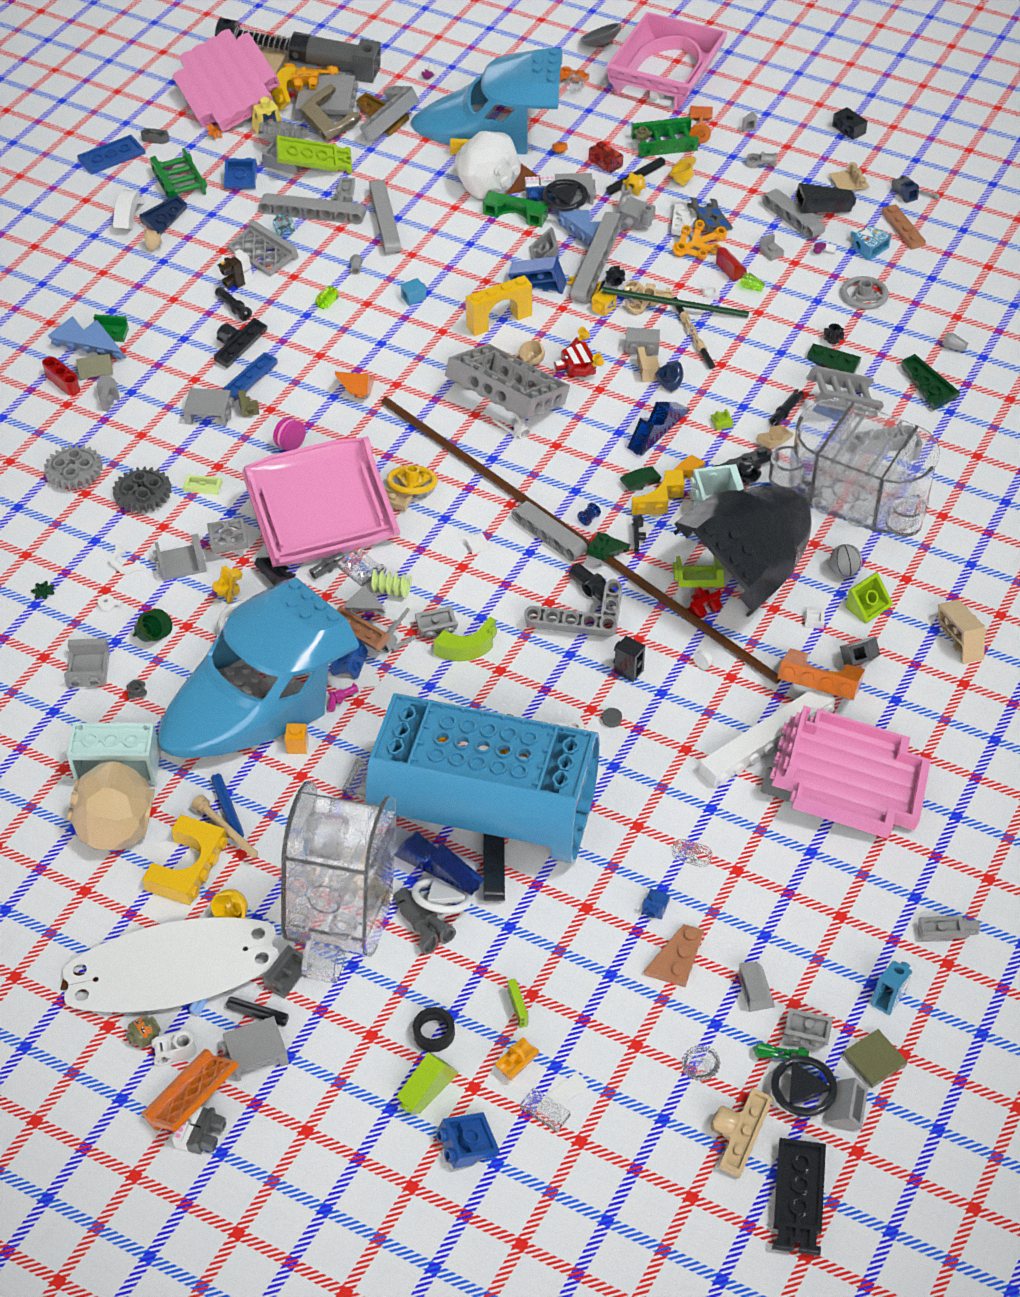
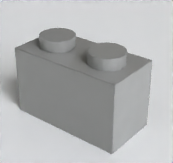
M627 327L625 353L637 354V347H644L646 355H658L660 329Z

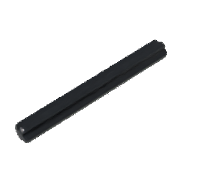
M659 157L632 173L635 175L641 174L644 177L664 166L666 160L663 157ZM629 175L607 186L606 193L612 195L621 190L624 184L623 180H626Z

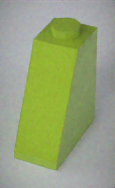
M428 1052L396 1098L402 1102L400 1106L409 1113L415 1111L420 1114L459 1072L443 1059Z

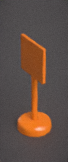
M690 107V117L699 118V123L692 126L690 136H698L699 144L705 143L710 139L711 129L707 124L703 123V119H712L713 107Z

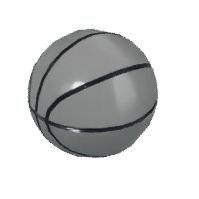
M842 544L832 551L830 566L837 575L850 577L861 568L862 555L855 546Z

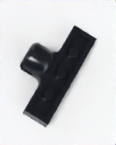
M253 318L241 330L228 323L222 324L217 331L216 339L225 346L214 355V361L228 368L267 331V325L256 318Z
M759 447L755 451L744 453L740 457L729 459L725 463L712 467L736 464L741 479L747 483H754L761 476V471L759 470L761 467L759 465L774 460L775 455L768 448Z

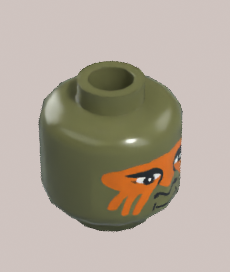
M142 1015L128 1024L129 1033L126 1034V1037L132 1046L136 1044L139 1048H145L151 1044L155 1037L159 1036L161 1029L153 1016Z

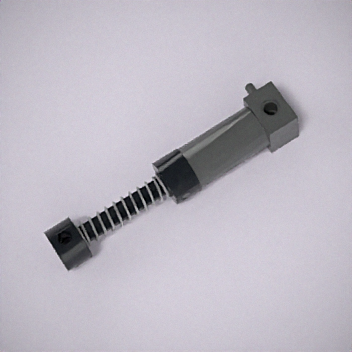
M222 17L219 18L216 24L215 36L227 29L231 30L236 39L242 34L250 33L257 46L261 45L262 48L266 46L268 49L271 47L273 50L276 48L278 51L284 50V53L288 51L290 61L323 67L337 66L338 70L353 72L355 80L373 84L381 66V42L361 38L357 45L296 31L293 32L291 38L286 39L285 36L281 38L280 35H277L275 37V35L270 36L269 33L264 34V32L259 34L258 31L254 32L252 29L250 31L247 28L243 30L240 27L239 21Z

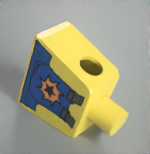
M262 97L260 99L261 104L253 106L251 126L257 135L263 134V132L259 131L260 122L282 121L278 107L268 97Z

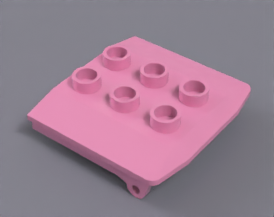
M368 436L332 440L270 455L244 466L242 470L272 567L304 563L332 556L339 552L343 553L371 546L400 535L397 521L372 455V447Z

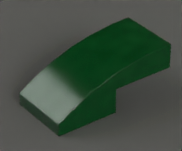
M653 466L631 471L621 476L620 481L629 491L643 490L645 484L659 483L662 477Z

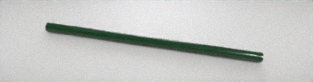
M608 287L602 288L603 294L745 318L749 316V311Z

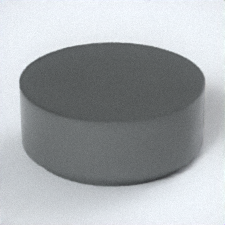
M616 708L606 709L602 714L604 725L608 727L619 726L622 722L621 711Z

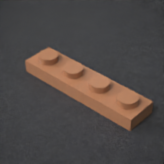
M896 204L882 208L881 213L911 250L926 245V240Z
M338 607L337 611L348 620L356 638H359L361 642L379 652L391 638L388 633L345 608Z

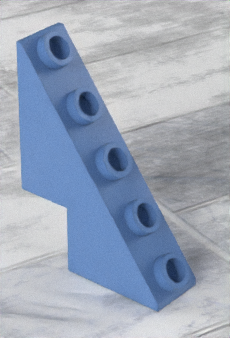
M589 210L559 211V218L557 219L560 226L589 248L601 221L590 222Z
M72 316L47 335L51 339V344L58 347L64 345L72 350L78 348L87 353L92 351L99 355L110 354L116 359L127 358L97 320L83 329Z

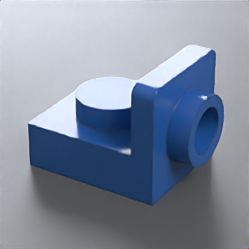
M650 889L647 898L643 900L642 913L650 918L662 920L670 901V895Z

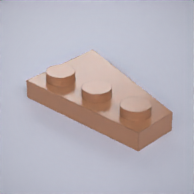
M683 924L644 970V975L686 988L704 930Z

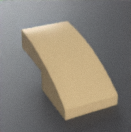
M782 425L771 426L769 432L758 434L756 441L770 449L785 443L794 434Z

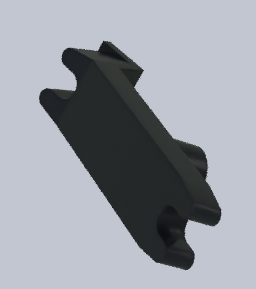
M641 514L638 517L632 518L633 523H631L634 532V553H639V540H646V532H639V528L643 527L644 524Z

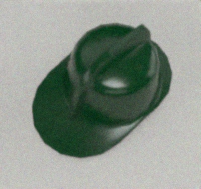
M152 609L141 614L134 624L135 632L133 637L137 636L141 641L150 642L168 636L172 631L170 616L161 609Z

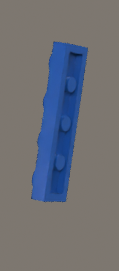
M265 352L262 353L222 390H231V397H234V401L239 398L238 391L245 390L246 392L278 364L277 358Z

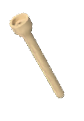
M199 795L192 801V807L198 813H205L219 827L225 828L226 834L252 858L258 856V851L210 807V801L204 795Z

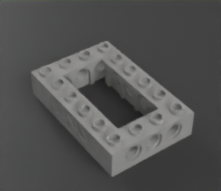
M491 344L449 357L445 376L450 378L452 382L463 385L464 388L478 393L481 397H486L492 403L503 406L505 410L518 414L522 419L531 418L565 404L570 388L569 384Z

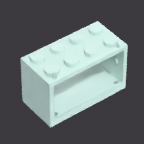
M737 465L694 469L693 477L690 478L692 490L689 491L690 500L694 501V508L700 502L707 499L706 495H714L728 490L744 489Z
M73 723L67 757L74 781L76 779L80 780L85 773L97 765L114 761L136 770L147 780L148 785H156L161 751L154 723Z

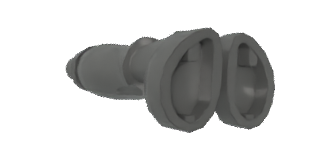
M406 887L393 894L396 905L403 917L413 926L414 931H418L420 934L419 947L424 954H429L436 949L438 939L442 944L453 940L456 935L455 928L451 924L441 921L436 913L417 904L412 897V893ZM430 926L435 930V933L429 928Z

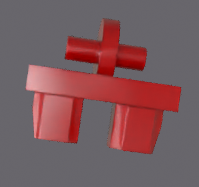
M697 587L694 589L695 594L691 595L692 602H690V607L687 610L700 619L708 614L705 609L707 606L710 607L712 613H716L723 608L720 600L722 593L718 590L710 594L708 589L703 590L701 587Z

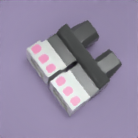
M200 1106L174 1132L172 1139L175 1148L200 1155L203 1150L214 1152L218 1138L210 1134L212 1130L223 1132L227 1124L226 1118L216 1114L213 1107L208 1109Z

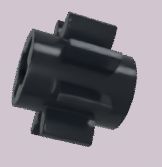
M611 266L606 271L607 283L611 282L612 286L621 285L625 281V270H620V266Z
M836 323L830 324L829 328H824V340H827L830 344H838L840 340H844V328H841Z

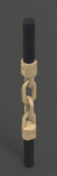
M675 306L682 323L686 324V330L692 335L698 352L703 356L709 369L715 368L705 343L698 337L695 326L690 323L688 313L683 307Z

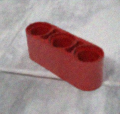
M50 356L43 359L42 365L46 378L67 395L73 396L80 392L78 377L73 371L55 357Z

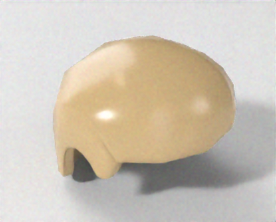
M536 340L524 343L518 351L521 360L532 366L541 363L545 357V350L541 342Z

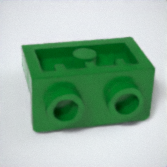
M94 315V321L97 320L114 342H125L129 330L127 317Z

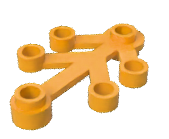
M284 63L283 68L295 67V63ZM326 66V69L305 67L306 71H318V76L325 73L337 75L340 72L337 66ZM302 68L296 69V73H297V71H303V69H302Z
M697 220L694 225L695 231L692 241L686 243L687 236L691 233V227L684 225L681 230L680 241L673 245V252L678 257L688 254L698 257L700 260H705L708 255L707 251L717 255V250L714 248L721 247L719 244L708 245L705 243L714 239L724 241L727 231L724 227H718L713 233L699 238L705 223L702 220ZM696 247V248H699L700 250L697 251V250H694V249H691V248Z

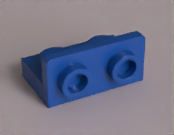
M357 638L359 648L332 662L329 669L332 675L349 673L353 679H358L368 654V649L359 638Z

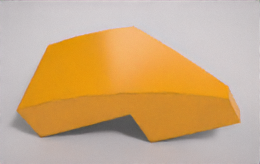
M690 455L674 470H683V476L690 479L694 469L705 468L706 462Z

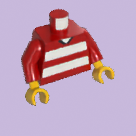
M580 327L578 329L580 336L576 337L568 347L561 351V360L554 361L555 370L565 369L569 377L596 374V366H603L604 364L603 356L600 353H596L593 356L586 342H582V340L590 337V333L585 327Z

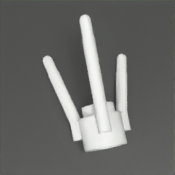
M514 412L512 413L517 419V422L514 424V431L498 420L492 419L497 425L511 433L514 438L519 436L522 439L531 433V429L528 427L525 419L520 418Z

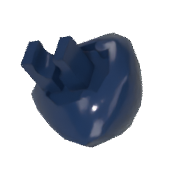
M675 360L659 368L655 376L665 389L672 392L681 385L684 373L681 363Z

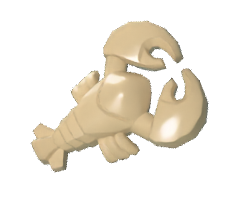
M630 280L624 286L626 291H638L643 294L667 298L673 297V292L670 288H666L665 291L655 289L656 285L652 283H646L645 288L640 282ZM628 299L625 300L627 309L633 314H642L648 304L651 307L659 304L639 299H631L630 302Z

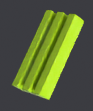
M515 978L507 980L508 994L520 1028L527 1027L528 1012Z

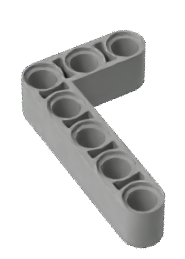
M390 86L384 90L388 103L360 126L367 141L377 138L419 102V98L412 86Z
M616 579L606 582L601 614L529 606L524 612L526 624L532 628L611 637L617 632L622 585ZM615 587L618 591L611 593L609 589ZM609 605L616 607L613 611H609L606 608ZM531 614L538 615L534 620L528 618ZM550 616L557 618L554 622L547 620ZM570 618L576 620L573 624L566 623ZM587 621H593L594 625L588 627L585 625V623ZM606 623L613 624V627L610 629H606L603 626Z

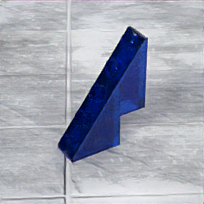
M656 402L650 417L639 419L627 448L637 455H644L690 409L677 402Z
M417 831L405 839L393 854L395 857L470 895H473L484 881L482 876L443 843L435 847Z

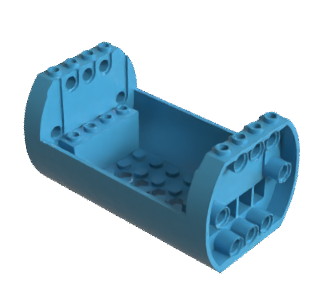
M393 693L369 757L366 781V806L369 820L372 823L393 827L395 820L401 816L551 847V857L553 860L575 864L595 793L600 750L599 733ZM441 737H444V738H447V739H448V740L445 741V742H439V741H437V740L440 739ZM462 741H465V742L468 743L466 746H459V745H458V743H460V742H462ZM482 745L489 747L487 750L478 749ZM506 749L509 753L500 754L499 751ZM523 753L530 755L528 758L519 757Z

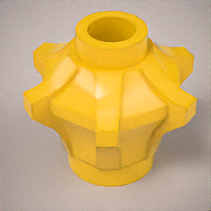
M630 172L628 173L629 177L623 180V183L626 185L627 190L631 186L632 193L640 196V191L646 188L645 178L641 174L635 175Z

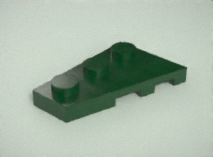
M814 343L807 355L808 360L821 367L855 374L861 362L860 356Z

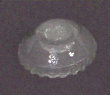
M706 1045L691 1047L690 1050L684 1053L681 1062L684 1073L696 1081L712 1079L718 1073L721 1064L717 1052Z

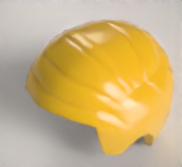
M226 889L217 893L210 905L215 917L244 919L247 915V900L236 889Z

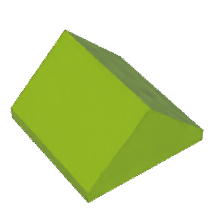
M878 572L873 573L848 591L846 608L864 623H868L893 606Z

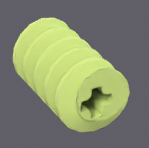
M377 569L373 570L371 587L374 593L380 591L381 594L387 592L388 595H392L394 592V595L397 597L400 594L402 598L408 596L412 585L411 575L406 580L405 574L400 579L398 573H395L394 577H392L390 571L384 576V570H381L379 575H377Z

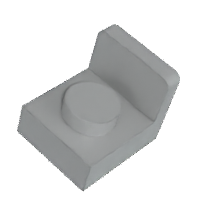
M773 233L761 238L759 249L770 261L784 256V250L774 242L775 234Z

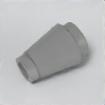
M947 332L942 345H945V348L965 352L968 342L953 332L952 334Z

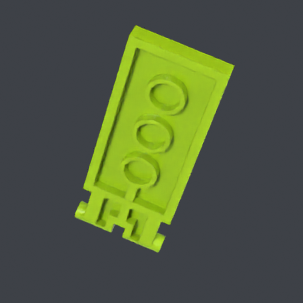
M280 135L276 137L277 163L334 172L342 170L347 171L348 174L353 172L350 147L340 148L335 144Z

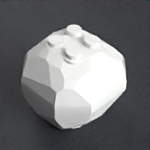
M480 131L467 141L455 156V164L458 168L460 180L466 190L478 199H485L489 191L506 194L520 174L521 163L510 136L502 132Z

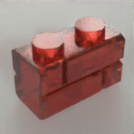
M600 141L589 148L590 162L595 163L602 170H606L611 174L623 166V154L604 142Z

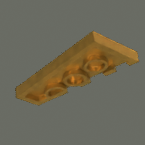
M367 92L356 100L357 106L369 117L387 104ZM405 113L384 132L390 137L409 120V115Z

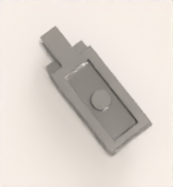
M962 915L920 917L918 920L921 940L968 938L970 935L979 934L981 928L979 920L967 921V918H962Z

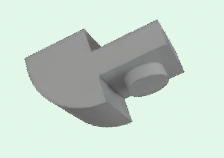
M100 375L96 387L102 411L109 412L114 400L120 399L117 382L110 376Z

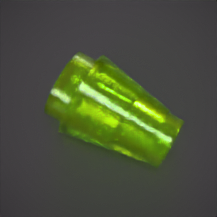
M745 272L740 281V285L743 288L762 292L765 286L763 281L750 272L749 274Z

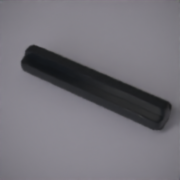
M229 997L226 1003L229 1010L262 1020L274 1016L276 1023L281 1026H286L289 1020V1015L285 1012L236 997Z

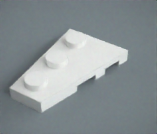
M675 198L671 234L681 237L682 227L688 225L692 230L699 217L692 208L687 207V203L692 202Z

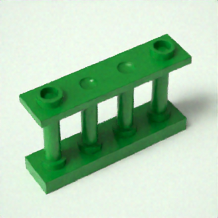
M691 117L631 123L632 139H637V134H634V130L640 127H647L652 132L649 138L654 137L655 139L652 142L639 140L638 157L698 151V136H690ZM683 134L685 138L676 139L675 135ZM668 135L670 138L669 140H661L660 136Z
M182 148V157L161 162L158 161L156 156L150 157L152 171L168 199L180 193L200 188L203 195H206L205 188H207V182L205 178L202 179L192 161L191 154L187 153L185 148ZM177 164H186L185 166L174 168L171 170H163V168L174 166ZM187 171L191 173L174 179L168 178L169 176ZM195 180V183L177 188L173 187L176 184Z

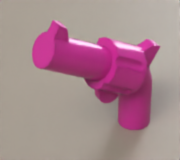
M353 683L351 687L343 690L340 688L333 692L328 691L330 695L328 711L334 712L336 702L342 703L345 697L359 692L357 685Z

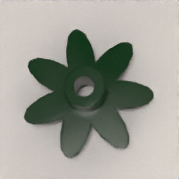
M44 581L42 584L36 583L37 589L31 590V593L35 594V599L41 596L47 599V594H54L52 589L55 585H48V581Z

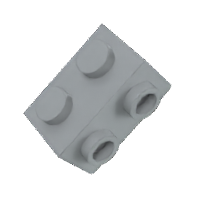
M452 606L415 614L420 637L432 638L443 630L453 633L458 627Z
M789 1008L784 1035L788 1036V1040L801 1042V1039L810 1041V1045L823 1048V1044L828 1045L833 1018Z

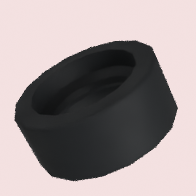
M438 1007L426 1008L420 1011L413 1022L415 1042L420 1048L429 1052H439L448 1048L455 1037L454 1019L451 1014ZM437 1020L446 1024L447 1032L440 1038H426L421 1033V1027L429 1021Z

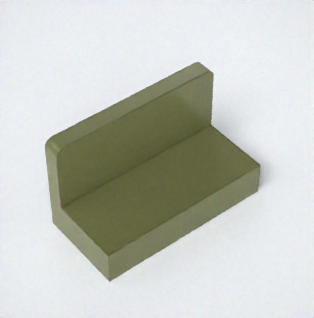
M110 354L76 359L80 379L113 374Z

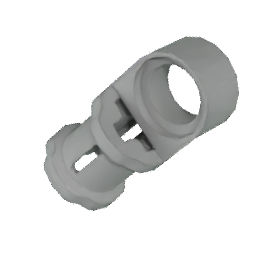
M764 151L761 154L750 153L746 157V166L750 168H756L763 164L776 166L777 153L770 154L764 153Z

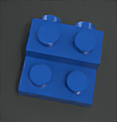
M225 159V189H256V159Z
M484 1112L444 1118L436 1131L438 1142H443L445 1147V1160L447 1163L451 1162L453 1169L472 1166L477 1160L497 1157L500 1153Z

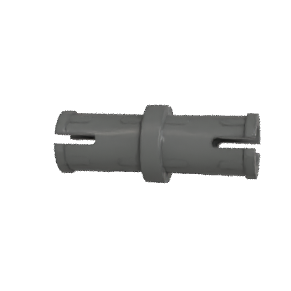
M339 552L328 559H323L322 563L310 568L309 572L314 579H317L319 576L326 572H332L333 568L346 562V558L342 552ZM333 562V563L330 564L329 566H327V567H325L324 569H322L324 566H326V565H328L329 563Z

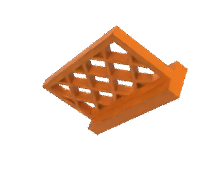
M204 1049L141 1114L154 1130L159 1131L161 1128L176 1132L239 1067L238 1063L234 1060L214 1056L210 1050Z

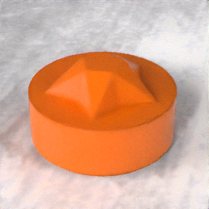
M556 142L552 145V148L555 152L563 153L568 149L566 142Z

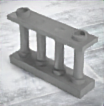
M816 365L812 367L806 377L809 381L817 382L820 393L814 401L818 407L876 418L884 407L882 401L874 400L870 396L868 389L874 381L871 377ZM825 384L832 385L834 391L827 390ZM841 388H846L849 394L842 393ZM855 390L862 392L863 397L857 396Z

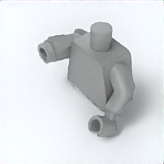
M623 184L621 187L623 196L620 197L618 204V213L623 215L621 227L624 230L629 228L641 230L642 228L650 227L655 219L656 206L631 196L627 198L632 193V189L629 186V189L625 191L626 186Z

